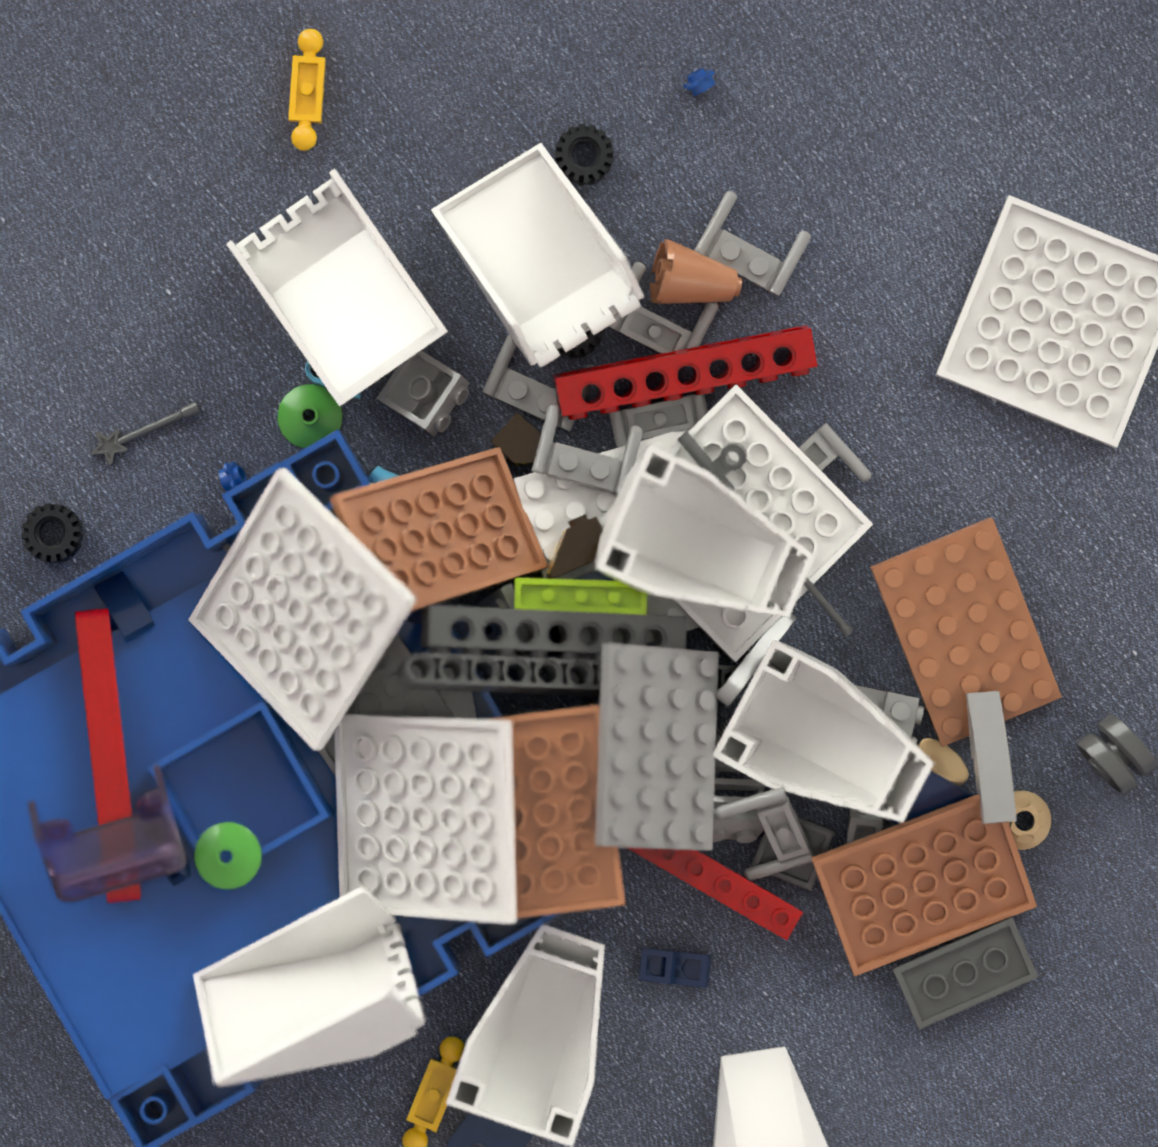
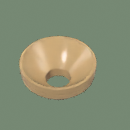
M932 738L923 739L919 743L920 749L934 762L931 769L932 772L958 786L966 782L969 775L968 769L961 757L947 745L942 747L938 740Z
M1020 790L1014 791L1016 815L1021 811H1028L1032 814L1034 822L1032 827L1025 831L1019 830L1015 825V821L1008 823L1017 849H1031L1039 845L1050 831V810L1044 800L1035 793Z

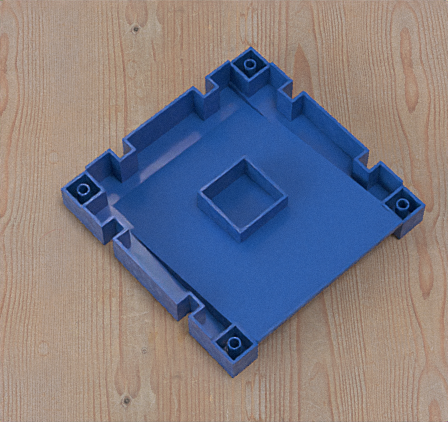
M339 430L334 431L281 463L274 464L222 494L238 523L237 525L215 537L203 515L191 512L21 610L22 616L36 639L34 642L18 650L7 630L0 629V914L106 1100L109 1099L136 1147L160 1146L255 1092L264 1082L261 1078L220 1087L215 1084L193 974L340 898L336 776L319 751H314L188 620L227 555L223 546L228 543L232 547L277 469L286 468L336 519V514L330 502L331 497L372 484L345 436ZM123 571L153 619L155 626L126 641L109 613L141 900L108 904L74 611L106 608L94 586ZM422 609L408 613L405 619L421 623ZM452 625L451 633L453 637L461 640L455 626ZM425 647L424 653H431V648ZM451 648V654L463 655V649ZM475 667L476 676L480 680L485 681L479 668ZM472 692L477 719L506 716L493 693ZM162 812H165L177 830L190 864L191 876L176 886H173L154 862L163 852L143 829L146 823ZM233 822L245 826L256 836L261 847L262 858L258 872L247 884L235 889H221L212 886L202 878L195 864V848L199 838L207 829L219 823ZM229 850L222 851L221 860L225 863L231 862L233 858L232 853ZM561 913L517 918V922L511 924L395 915L396 922L394 923H399L405 941L404 947L407 949L412 968L411 973L414 976L418 996H421L459 973L461 965L447 942L457 935L471 929L486 957Z

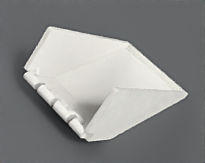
M542 143L431 209L509 335L532 366L537 363L541 368L560 356L557 349L562 347L567 352L588 339L585 332L590 330L595 335L616 322L613 316L616 313L623 318L641 307L639 300L644 298V295L624 253Z
M333 169L329 172L331 179L312 191L319 201L316 205L312 203L308 196H305L286 209L292 218L290 223L287 224L283 216L279 214L259 228L266 237L262 242L253 232L236 245L232 240L226 244L337 404L342 406L448 331L342 178Z
M360 887L193 974L215 1084L220 1087L373 1057L417 1035L416 1028L424 1025L425 1019L421 1003L418 1000L419 996L414 976L411 973L412 968L407 949L404 947L405 941L399 923H394L396 922L395 915H390L388 909L367 889Z

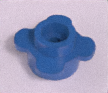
M700 68L686 77L688 82L683 87L684 89L687 88V90L690 89L693 96L699 95L716 83L712 77L715 73L713 70L705 71L704 68Z
M234 461L230 464L228 462L224 463V468L219 470V479L226 492L247 481L243 468Z

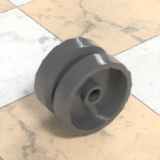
M1108 713L1097 723L1098 732L1104 741L1095 734L1086 733L1075 745L1098 776L1116 792L1125 797L1137 786L1136 778L1128 767L1138 775L1147 777L1158 767V762L1143 742L1119 718L1112 713Z

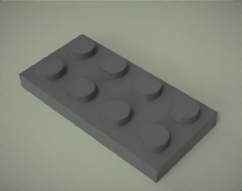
M1013 917L996 922L892 968L918 1029H922L1038 978V974Z

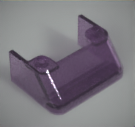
M159 764L153 766L158 789L149 791L138 799L137 807L139 814L74 832L72 824L64 819H52L42 823L35 802H28L35 841L59 900L68 903L80 901L175 873L186 865L187 857Z

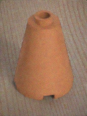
M664 239L665 242L660 243L652 267V272L655 273V283H650L649 296L652 303L731 302L734 296H739L742 278L738 277L737 270L672 240Z

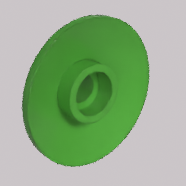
M307 384L296 387L283 398L279 406L278 424L280 430L289 442L300 448L305 449L334 431H340L343 414L341 406L337 404L328 389L322 386ZM307 410L315 412V418L310 422L305 421L303 418V414Z
M233 822L219 823L207 829L199 838L195 848V864L199 874L206 882L221 889H235L247 884L256 875L261 864V847L256 836L245 826ZM224 850H229L233 855L229 863L221 860V853Z

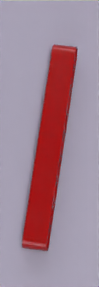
M108 608L74 611L107 903L141 900Z

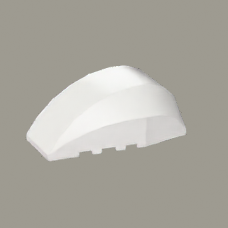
M647 445L623 482L600 536L594 568L648 595L789 618L815 556L787 533L767 520L768 518L748 505L738 494L728 489L710 472L656 447Z
M775 639L772 640L713 752L714 758L769 788L777 789L784 787L785 791L800 796L826 801L834 805L849 807L900 822L905 820L934 765V762L915 742L837 669Z
M544 924L539 927L468 1038L446 1102L447 1105L573 1147L594 1084L605 945Z
M785 1046L721 1056L713 1147H828Z

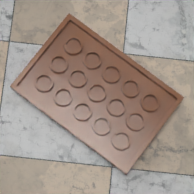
M500 447L349 490L330 498L338 521L417 598L409 613L421 610L429 605L443 603L515 580V578L540 572L549 567L529 517L522 507L516 485Z
M989 517L870 567L927 714L942 747L969 736L966 693L999 691L1004 721L1062 698L993 518Z
M600 704L487 718L511 720L517 918L625 905L619 848L595 846Z
M979 794L811 857L854 977L1037 907L1009 823L982 824Z

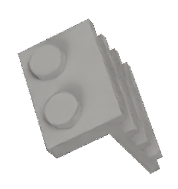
M715 760V772L742 773L720 760ZM715 778L714 789L756 791V795L763 793L766 785L755 779ZM714 796L713 842L732 839L737 840L739 843H750L756 840L764 831L756 809L724 819H719L716 816L715 810L718 806L747 797Z

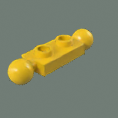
M306 29L300 33L298 46L303 52V56L293 55L288 120L289 122H298V126L292 131L291 141L297 149L302 151L311 149L317 141V135L311 127V123L322 124L326 59L325 57H316V53L323 47V37L315 29Z
M455 1036L445 1038L439 1047L442 1057L441 1061L431 1058L406 1119L415 1125L404 1133L402 1137L403 1147H427L428 1136L426 1130L429 1129L437 1132L458 1068L453 1067V1064L461 1060L465 1045L460 1038Z

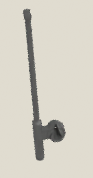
M688 431L682 434L677 440L697 464L718 478V481L728 489L734 491V486L725 475L731 470L741 468L747 460L746 448L740 443L731 442L722 449L720 456L712 461ZM729 452H735L738 455V462L730 459ZM806 577L803 585L837 623L841 632L845 636L850 635L853 630L851 626L839 616Z

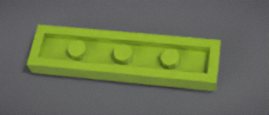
M515 578L514 609L647 615V594L619 581Z

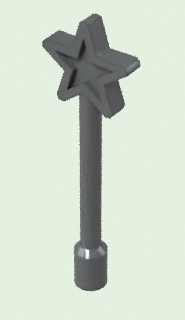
M195 401L181 407L180 411L121 437L119 429H116L108 437L96 431L95 434L100 444L91 451V454H104L108 464L113 465L116 453L128 452V448L124 447L123 444L180 419H189L201 413L200 408Z

